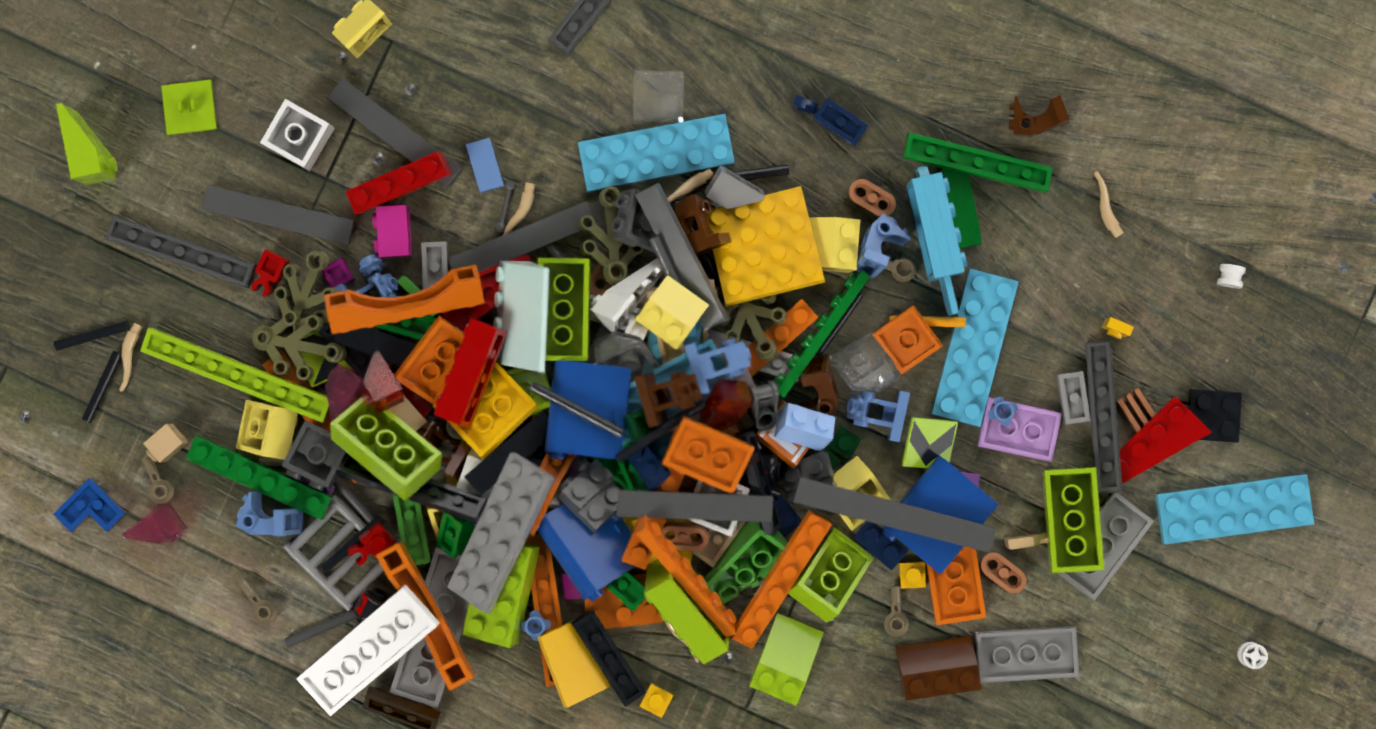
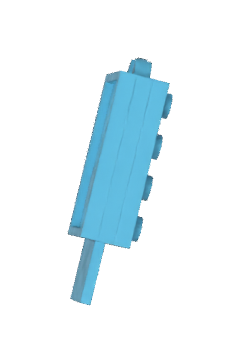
M921 166L916 170V178L911 179L906 187L928 282L939 280L947 316L959 313L951 277L964 273L967 261L965 253H960L958 245L961 242V234L959 228L954 227L952 219L956 217L953 203H949L947 193H950L948 179L943 178L942 172L930 175L928 167Z

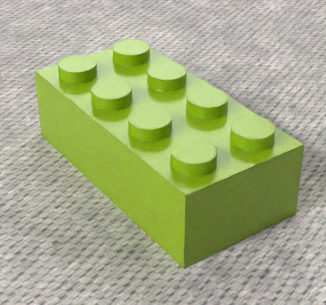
M538 258V265L549 268L545 360L589 361L591 259Z
M368 392L330 423L331 440L404 501L441 469L442 453Z
M1096 467L1044 470L1042 472L1050 574L1103 571L1104 558Z
M528 542L524 543L491 613L485 614L469 603L462 633L463 636L507 648L519 644L522 632L521 623L524 622L540 551L539 545Z

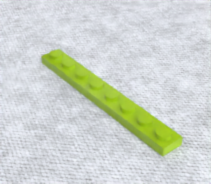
M155 328L147 329L140 352L322 423L327 422L334 398Z

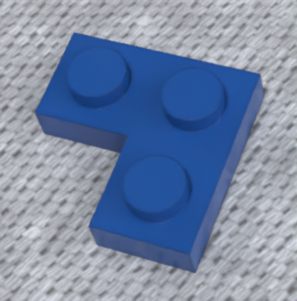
M88 478L53 515L70 532H74L89 516L108 532L127 513L92 478Z

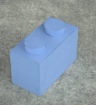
M788 403L777 415L774 437L822 451L833 440L836 417Z

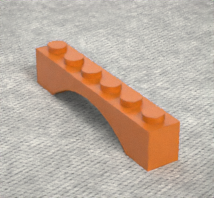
M477 265L451 269L432 286L406 296L392 298L372 297L351 290L324 295L332 334L347 333L351 330L371 328L380 324L396 323L405 319L421 318L430 314L445 313L459 308L484 304Z
M399 542L377 554L378 561L396 590L399 591L406 585L440 622L424 638L449 691L473 679L476 675L404 542Z

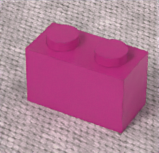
M407 205L376 207V213L372 214L373 228H377L378 237L374 238L375 254L378 253L381 259L413 257L410 208Z

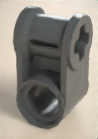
M773 380L768 381L765 385L755 387L754 385H748L747 412L759 430L768 431L777 423V402L779 400L777 385Z

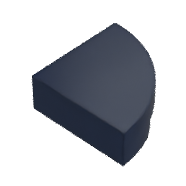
M796 95L792 108L815 115L819 105L814 101Z

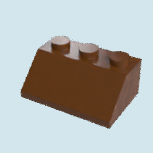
M970 636L895 646L902 697L906 701L982 690L978 663Z

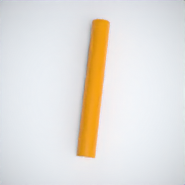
M890 315L889 321L898 315ZM922 316L928 325L932 327H966V317Z

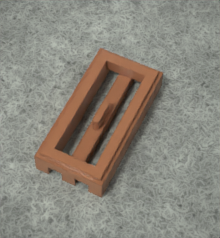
M1136 388L1117 400L1116 403L1134 431L1138 432L1141 428L1124 402L1128 400L1143 425L1148 420L1133 397H1137L1150 419L1155 415V412L1140 389Z

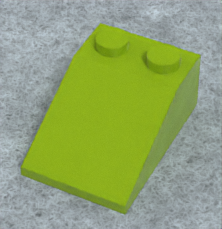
M62 103L56 104L71 179L85 185L116 179L115 172H117L118 167L115 158L111 156L110 152L76 110Z
M834 527L812 555L788 594L827 623L839 615L874 559V556Z
M777 613L749 679V686L797 706L824 632Z

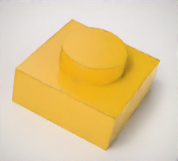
M1108 317L1105 318L1101 328L1108 330L1107 334L1109 336L1121 339L1122 336H1130L1134 327Z
M924 561L899 563L901 589L926 587Z
M651 683L639 707L662 718L674 694Z

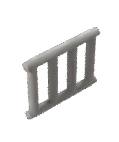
M333 495L325 518L323 520L316 518L292 543H286L283 548L348 612L354 606L353 602L384 570L380 562H378L345 596L335 584L356 564L355 560L360 557L361 553L349 556L328 578L317 568L355 528L360 531L367 525L341 499ZM339 511L348 522L309 560L299 549Z

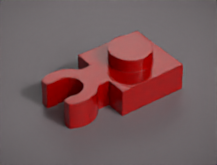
M265 249L255 270L260 275V278L252 283L251 290L258 291L262 284L265 288L262 296L269 297L273 292L272 282L280 283L284 275L283 269L289 264L290 260L269 249Z
M378 521L359 536L362 543L350 546L347 552L350 557L355 553H361L360 557L355 560L356 564L360 566L366 562L367 556L370 553L376 558L377 554L388 549L396 542Z

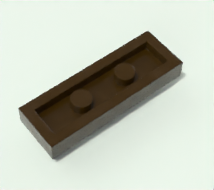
M369 686L366 692L363 709L418 729H436L441 712L434 710L432 707L417 704L407 698L398 697L387 693L383 689H376Z

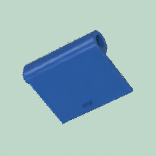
M555 361L552 381L553 392L625 429L623 416L627 412L631 368L573 361ZM550 402L544 453L549 454L550 459L564 460V456L572 454L618 460L615 454L622 450L624 433L619 438Z
M940 455L900 501V503L983 524L999 505ZM881 525L885 528L882 533L892 542L897 538L940 575L964 547Z
M563 503L547 513L537 529L584 601L590 599L593 602L604 594L602 589L635 567L621 560L632 533L622 518L617 516V511L593 533Z

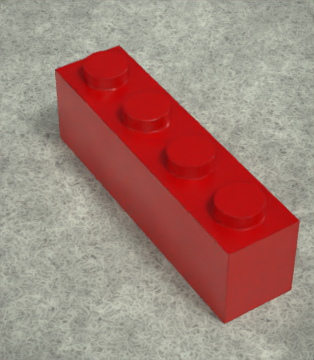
M435 152L345 192L355 215H359L453 176L444 153Z
M471 318L464 328L462 343L455 351L453 366L445 377L443 392L436 400L434 415L460 426H471L507 331Z

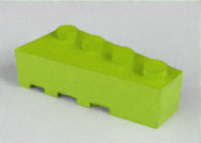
M656 560L647 565L644 596L650 604H654L659 610L663 621L669 622L674 628L676 636L680 640H684L691 654L695 658L698 657L703 664H706L729 651V638L724 636L663 564Z

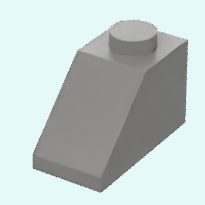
M721 165L705 189L707 201L717 208L721 206L726 209L762 201L765 197L761 188Z

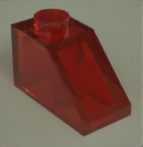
M379 350L374 352L363 381L364 393L361 395L365 405L368 408L372 407L377 415L404 402L402 386Z
M719 378L705 402L707 407L699 412L702 424L718 429L741 419L752 404V394L749 392L747 382Z

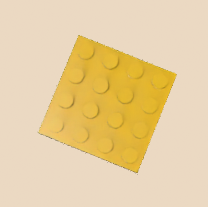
M801 186L767 194L762 201L730 209H726L723 206L720 208L716 207L715 210H712L707 215L712 231L714 233L729 232L732 241L713 250L726 307L825 282Z

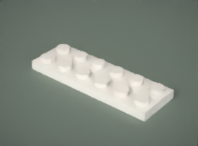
M404 585L299 675L297 681L331 716L437 627L440 622L415 594Z

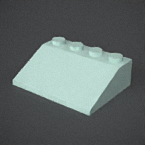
M500 261V267L496 268V281L499 282V292L495 293V307H498V317L494 318V326L507 331L497 357L498 363L544 372L549 268L530 261Z

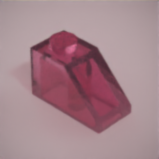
M338 364L337 367L330 371L327 377L328 382L325 385L332 421L360 399L371 384L369 380L341 364Z
M170 503L162 505L122 533V535L128 539L156 544L169 542L171 545L183 537L181 532L186 530L187 527Z

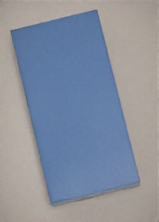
M486 138L466 144L480 193L504 187L491 139Z

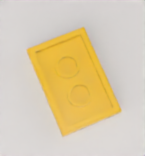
M572 621L537 637L564 708H568L610 687L608 680L572 626Z

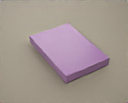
M988 397L977 446L1052 462L1062 413L1015 403L1018 409L1011 418V424L1003 426L1000 421L996 419L991 420L988 417V411L992 410L995 399ZM1001 409L1000 412L1004 414L1005 410Z

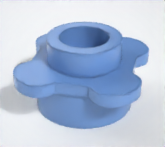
M369 255L360 261L361 267L359 271L363 272L364 277H371L381 272L386 264L382 262L378 255Z
M996 397L992 410L988 411V417L991 420L996 419L1000 421L1003 426H1008L1011 424V418L1014 413L1017 412V405L1005 401L1003 397ZM1001 409L1005 410L1004 414L1000 412Z
M537 610L532 611L528 620L521 623V630L527 632L534 641H538L537 637L542 635L545 630L551 628V622L542 618ZM537 623L538 628H534L533 625Z

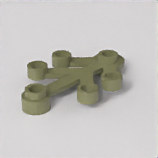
M607 187L599 194V202L604 207L606 233L595 223L594 218L590 215H585L578 220L579 229L584 232L589 231L608 250L607 258L597 249L596 243L592 240H586L580 245L581 254L587 257L591 256L603 268V277L611 285H616L627 278V266L635 256L641 254L644 248L637 246L638 252H635L631 246L627 245V252L619 259L618 249L623 243L613 239L614 231L611 229L612 222L616 218V199L620 195L619 190L615 187ZM605 195H608L611 198L610 203L606 201ZM584 219L589 222V227H586L584 225ZM586 244L591 246V252L586 250ZM611 269H615V270H616V272H617V276H616V277H614V276L612 275Z
M312 251L307 255L306 265L310 270L302 289L298 280L301 274L300 267L297 264H287L283 269V274L288 280L289 287H277L274 291V297L279 302L283 316L284 312L291 310L288 300L292 296L295 303L293 311L299 313L300 321L297 325L293 326V331L291 326L281 332L280 335L282 337L289 336L305 324L307 317L301 319L305 309L325 303L324 295L329 294L330 291L332 293L339 292L337 288L329 287L325 288L323 292L311 296L320 272L329 265V257L323 251ZM291 268H293L294 271L293 275H291L290 273ZM282 290L284 291V294H285V295H284V298H283L282 295H281V291H282ZM317 310L313 313V315H323V325L329 322L326 310ZM293 314L289 315L288 319L290 322L294 320ZM315 318L312 320V326L317 324Z
M772 295L768 299H760L765 304H772L776 300V295ZM724 300L722 306L729 319L719 324L720 326H726L731 320L729 314L733 305L726 307ZM749 302L738 304L740 307L731 330H728L724 335L725 341L730 336L735 335L737 336L736 343L740 342V335L747 321L758 343L756 352L759 359L765 362L772 361L777 356L776 345L772 340L766 338L756 316L771 320L776 325H782L787 319L785 311L782 308L771 310ZM776 314H783L781 319L774 318ZM765 345L770 346L768 351H762L761 349Z
M288 310L284 312L282 319L272 327L260 326L254 331L252 336L254 346L259 350L267 351L274 363L273 370L277 375H287L291 370V365L288 361L283 360L276 346L285 348L297 367L296 375L300 380H310L314 375V370L311 366L307 365L299 351L323 355L331 363H340L347 355L345 346L340 343L332 342L325 346L301 341L314 330L322 328L323 319L318 315L308 316L305 324L287 337L278 335L289 326H295L299 323L300 315L296 311ZM290 314L294 315L293 322H290L288 319ZM314 318L317 320L316 327L312 326V320ZM263 334L266 335V341L264 343L261 340ZM332 348L336 350L334 357L330 355ZM281 363H283L285 366L283 372H281L279 369ZM304 368L308 370L306 377L302 374Z

